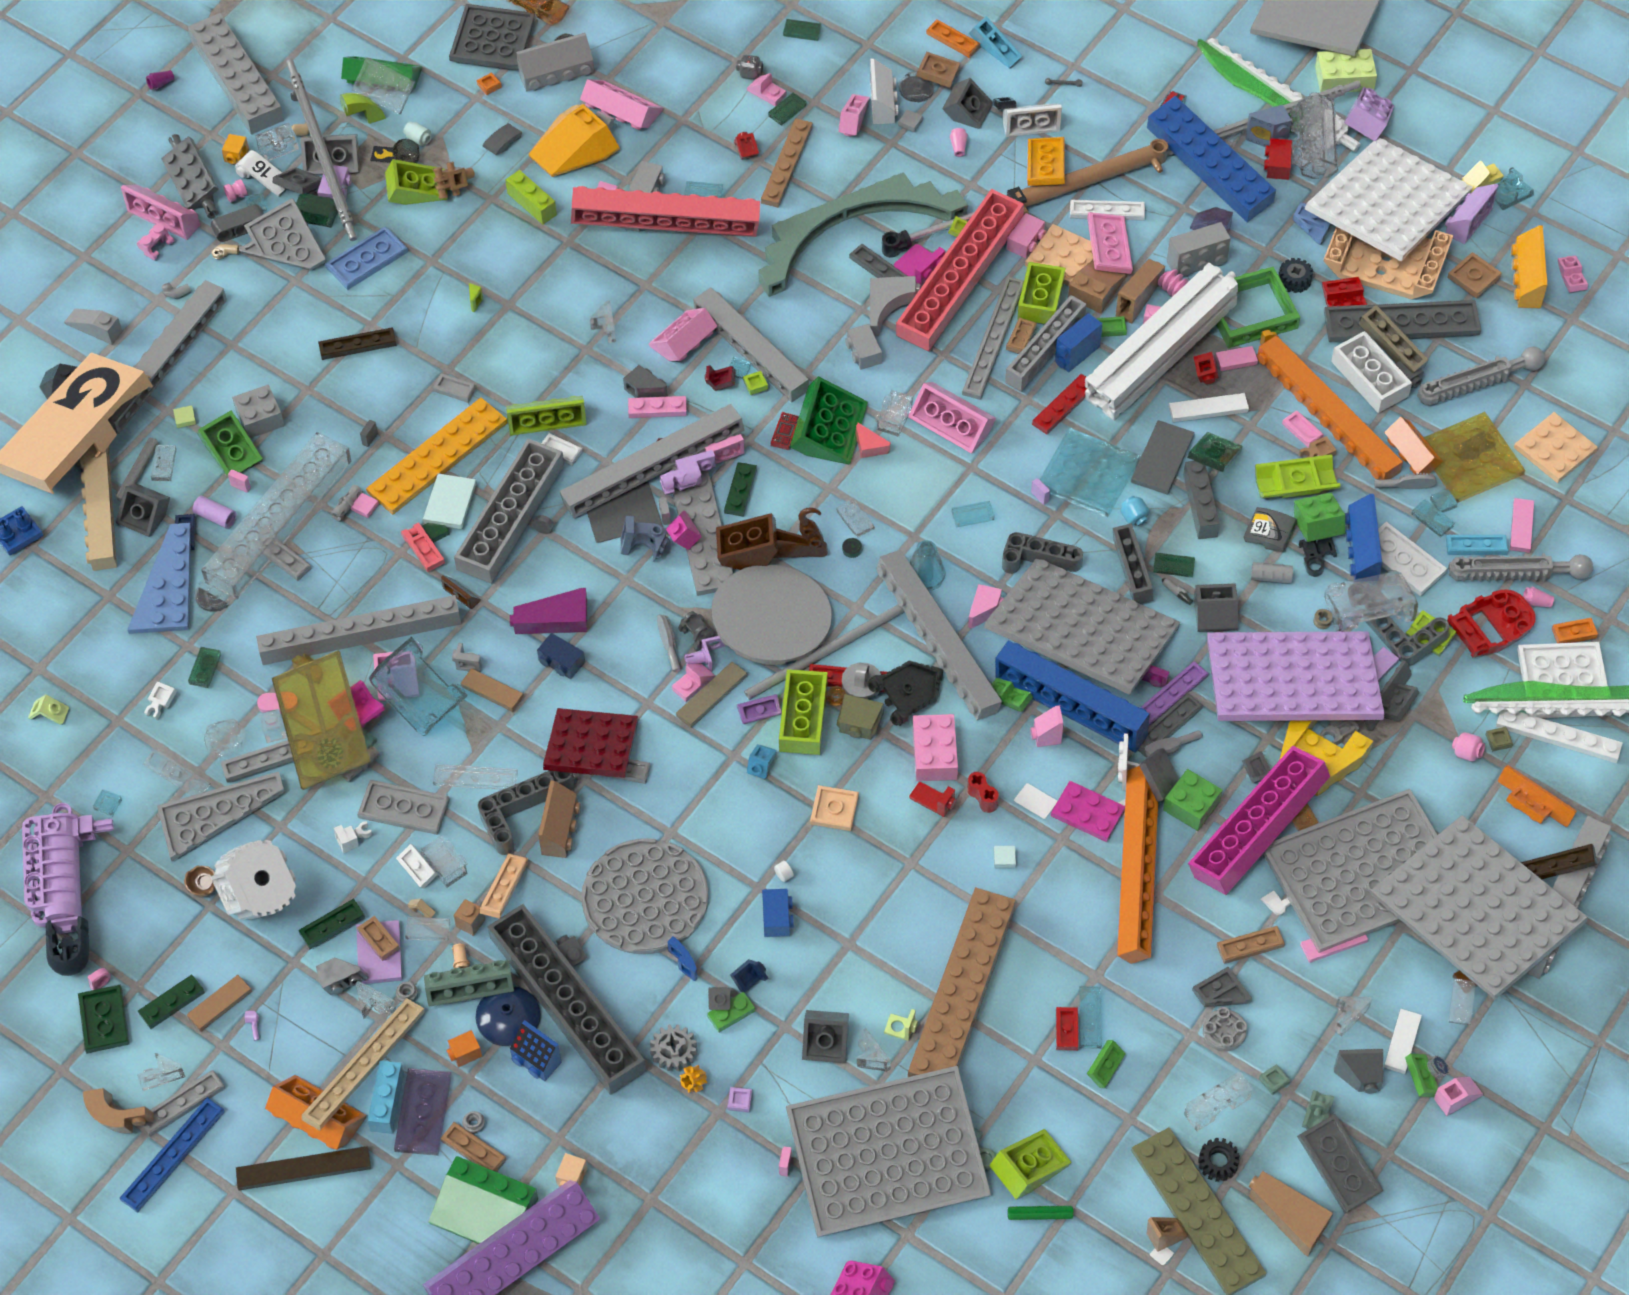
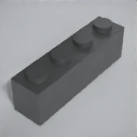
M1205 460L1185 462L1183 477L1198 539L1218 537L1220 523Z
M1132 523L1112 528L1113 541L1132 600L1139 604L1154 601L1153 587Z

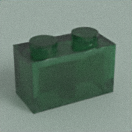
M300 194L296 202L308 224L332 227L338 213L332 198L313 194Z

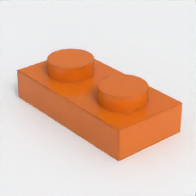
M1592 618L1564 622L1552 626V632L1557 643H1575L1596 639L1598 636Z

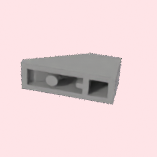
M74 309L64 321L66 325L111 345L123 332L118 317L100 310Z

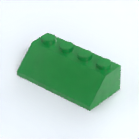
M348 56L343 57L341 79L347 80L346 83L357 84V81L364 82V86L375 87V84H379L383 89L399 87L398 91L409 92V89L416 88L422 66Z

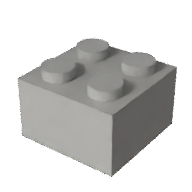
M269 384L232 397L236 413L249 438L284 427L281 411Z

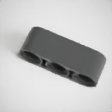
M251 205L215 218L211 222V227L218 241H228L248 234L244 225L262 216L264 212L260 205Z

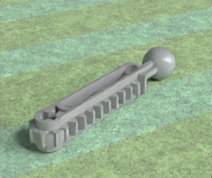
M1528 347L1523 351L1521 357L1510 361L1506 357L1499 358L1496 356L1494 361L1488 360V363H1482L1479 366L1475 365L1473 368L1469 367L1467 370H1461L1458 373L1454 372L1452 375L1448 374L1446 377H1440L1437 380L1433 379L1432 382L1427 381L1425 384H1421L1417 397H1419L1421 403L1431 406L1434 403L1438 404L1440 401L1444 402L1446 399H1452L1454 396L1458 397L1460 394L1465 395L1466 392H1472L1475 389L1479 390L1481 387L1485 388L1487 385H1493L1496 382L1500 383V381H1503L1505 383L1512 371L1524 367L1531 371L1540 369L1545 363L1544 352L1537 347Z
M1542 553V556L1534 555L1533 557L1528 555L1525 557H1520V555L1517 557H1455L1449 563L1448 569L1449 576H1452L1455 581H1497L1501 579L1503 581L1506 579L1511 581L1513 579H1519V581L1521 579H1535L1537 581L1541 579L1542 582H1545L1546 579H1550L1551 573H1570L1575 579H1586L1593 572L1594 566L1592 560L1586 555H1575L1570 561L1552 562L1551 556H1546Z

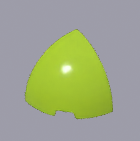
M359 93L340 94V103L346 116L364 112L369 124L386 119L382 109L371 98Z

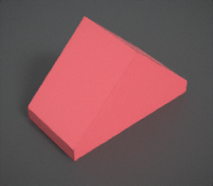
M860 423L856 425V438L861 458L889 453L891 446L889 441Z

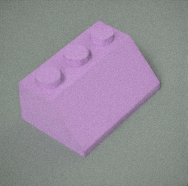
M1491 184L1476 187L1472 193H1468L1463 205L1460 204L1455 211V215L1453 217L1450 216L1446 221V233L1453 235V239L1465 245L1492 211L1499 185Z

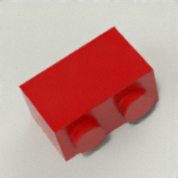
M1270 138L1269 145L1265 146V156H1268V159L1264 161V170H1267V178L1289 180L1292 140Z

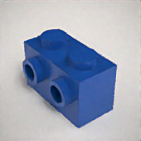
M788 888L762 890L764 937L790 936L789 928H794L793 915H789V909H793L792 896H788Z

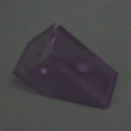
M1214 207L1196 213L1190 229L1197 230L1222 222L1228 233L1232 224L1233 212Z

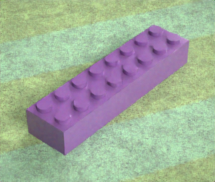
M569 1180L422 1285L428 1295H496L595 1224L600 1218L579 1184Z

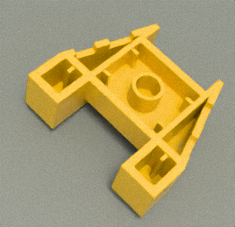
M1290 720L1280 759L1292 746H1295L1325 761L1330 778L1317 791L1315 796H1319L1329 789V786L1344 779L1350 772L1359 769L1371 752L1373 740L1357 731L1353 733L1345 746L1341 748L1311 731L1316 725L1317 720Z

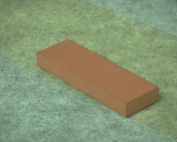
M472 668L460 683L462 688L512 712L523 698L522 692Z
M1278 926L1217 942V948L1224 964L1283 948L1285 945Z
M236 975L191 1010L187 1017L200 1031H203L249 995L252 990L239 975Z
M453 1122L440 1138L441 1142L469 1161L495 1172L507 1160L500 1152L456 1122Z

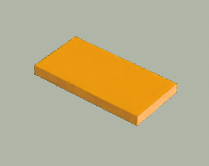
M1064 137L1028 139V186L1065 184Z

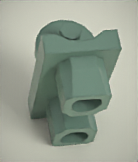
M1313 1090L1302 1127L1308 1130L1327 1119L1334 1096L1324 1095Z

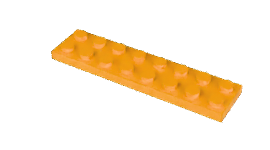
M480 397L366 488L367 493L372 498L378 500L379 504L394 515L434 483L438 474H445L508 423L507 418Z

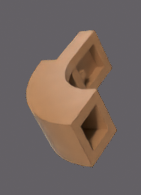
M104 1088L83 1091L84 1103L90 1115L112 1131L133 1133V1125L143 1126L146 1122L154 1121V1113L145 1106L116 1110L112 1102V1094Z

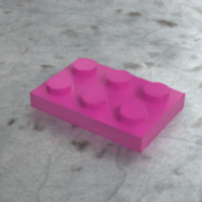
M1069 781L1054 806L1051 817L1107 842L1123 815L1125 806Z

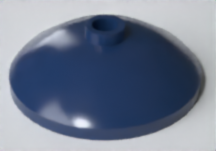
M513 986V992L485 996L481 999L476 1009L475 1019L480 1034L487 1041L499 1046H511L524 1020L536 1029L538 1028L540 1008L534 996L527 990ZM504 1008H510L509 1011H503Z

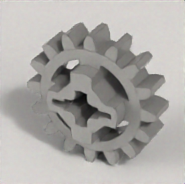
M669 1024L668 1030H664L661 1027L660 1034H653L654 1040H650V1047H652L650 1048V1054L654 1055V1063L659 1061L660 1068L666 1065L667 1071H670L672 1067L679 1071L680 1065L685 1068L687 1067V1061L693 1062L692 1055L697 1054L695 1048L697 1047V1042L693 1040V1033L688 1034V1028L685 1027L683 1030H680V1026L677 1024L675 1029H672ZM671 1043H673V1045L675 1046V1053L673 1052Z

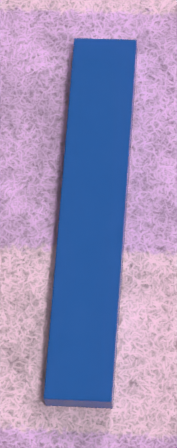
M207 1097L120 1196V1200L138 1213L225 1113L224 1109Z

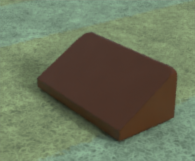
M444 575L441 576L443 589L452 596L455 595L456 599L469 609H473L481 601L479 597L455 579Z

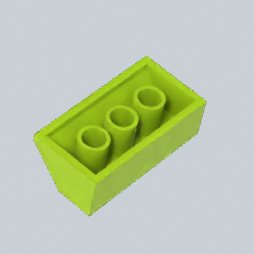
M583 395L506 406L510 436L587 425Z

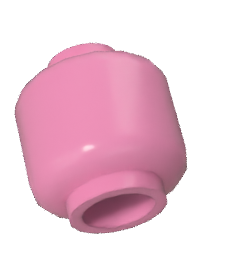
M1463 732L1459 737H1455L1452 748L1455 749L1456 757L1474 762L1483 756L1485 743H1483L1480 736Z

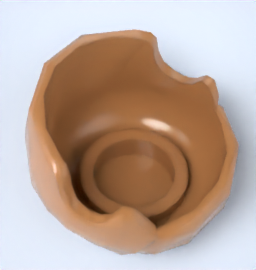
M195 866L185 874L184 884L186 889L197 897L210 895L216 890L210 877L215 874V871L209 866Z

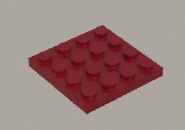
M557 708L543 762V770L625 778L638 725V716Z

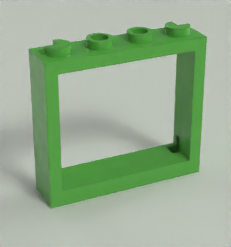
M1270 267L1235 277L1234 279L1238 283V292L1269 284L1285 315L1230 330L1224 317L1216 324L1229 349L1260 340L1262 331L1265 330L1276 332L1278 335L1298 329L1300 315L1275 268Z

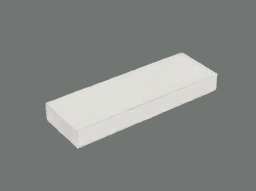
M1400 1009L1384 1068L1402 1074L1406 1073L1408 1065L1405 1057L1412 1051L1422 1015Z

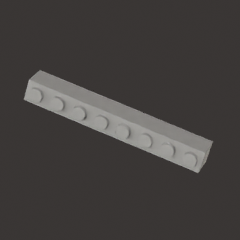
M710 287L693 299L694 309L706 308L717 324L714 330L757 371H761L763 376L791 403L807 392L809 386L808 376L797 369L795 363L791 360L789 361L780 349H776L767 337H763L759 330L752 326L744 315H740L731 303L728 304L719 292Z

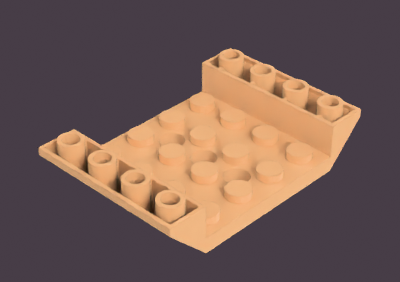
M1336 227L1323 261L1340 279L1359 277L1361 284L1408 299H1414L1433 293L1453 235L1435 230L1432 239L1425 237L1402 261H1399ZM1382 257H1388L1391 260L1385 261ZM1377 271H1383L1385 274L1380 275Z

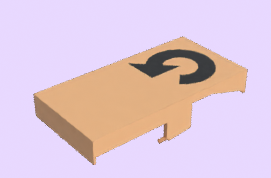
M91 352L0 450V473L54 494L52 488L92 444L98 450L95 454L96 458L101 453H104L117 436L108 419L122 404L148 387L152 388L153 385L148 379L151 377L142 370Z

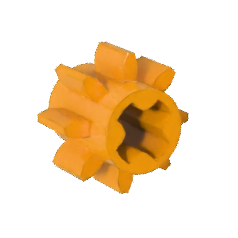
M699 1065L685 1067V1073L680 1075L681 1086L687 1089L688 1093L703 1090L702 1085L707 1083L706 1072L700 1069Z

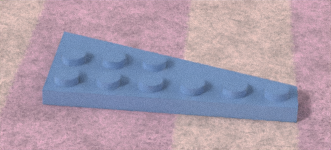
M190 523L170 524L127 629L129 634L189 630Z

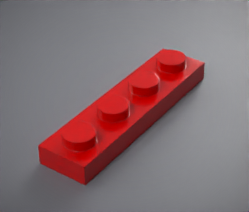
M1080 374L1032 420V425L1048 435L1085 399V391L1087 390L1085 387L1086 376Z

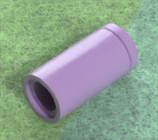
M202 495L196 499L192 509L194 514L226 529H229L234 524L237 516L236 511Z

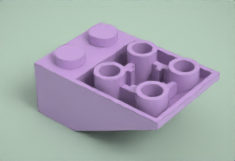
M1363 87L1344 123L1369 139L1376 141L1386 127L1394 105L1389 99L1377 95L1373 89Z

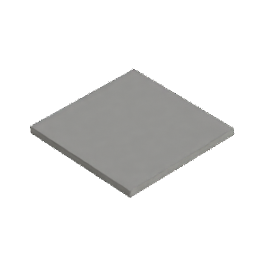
M1265 0L1251 26L1250 33L1355 56L1381 0Z

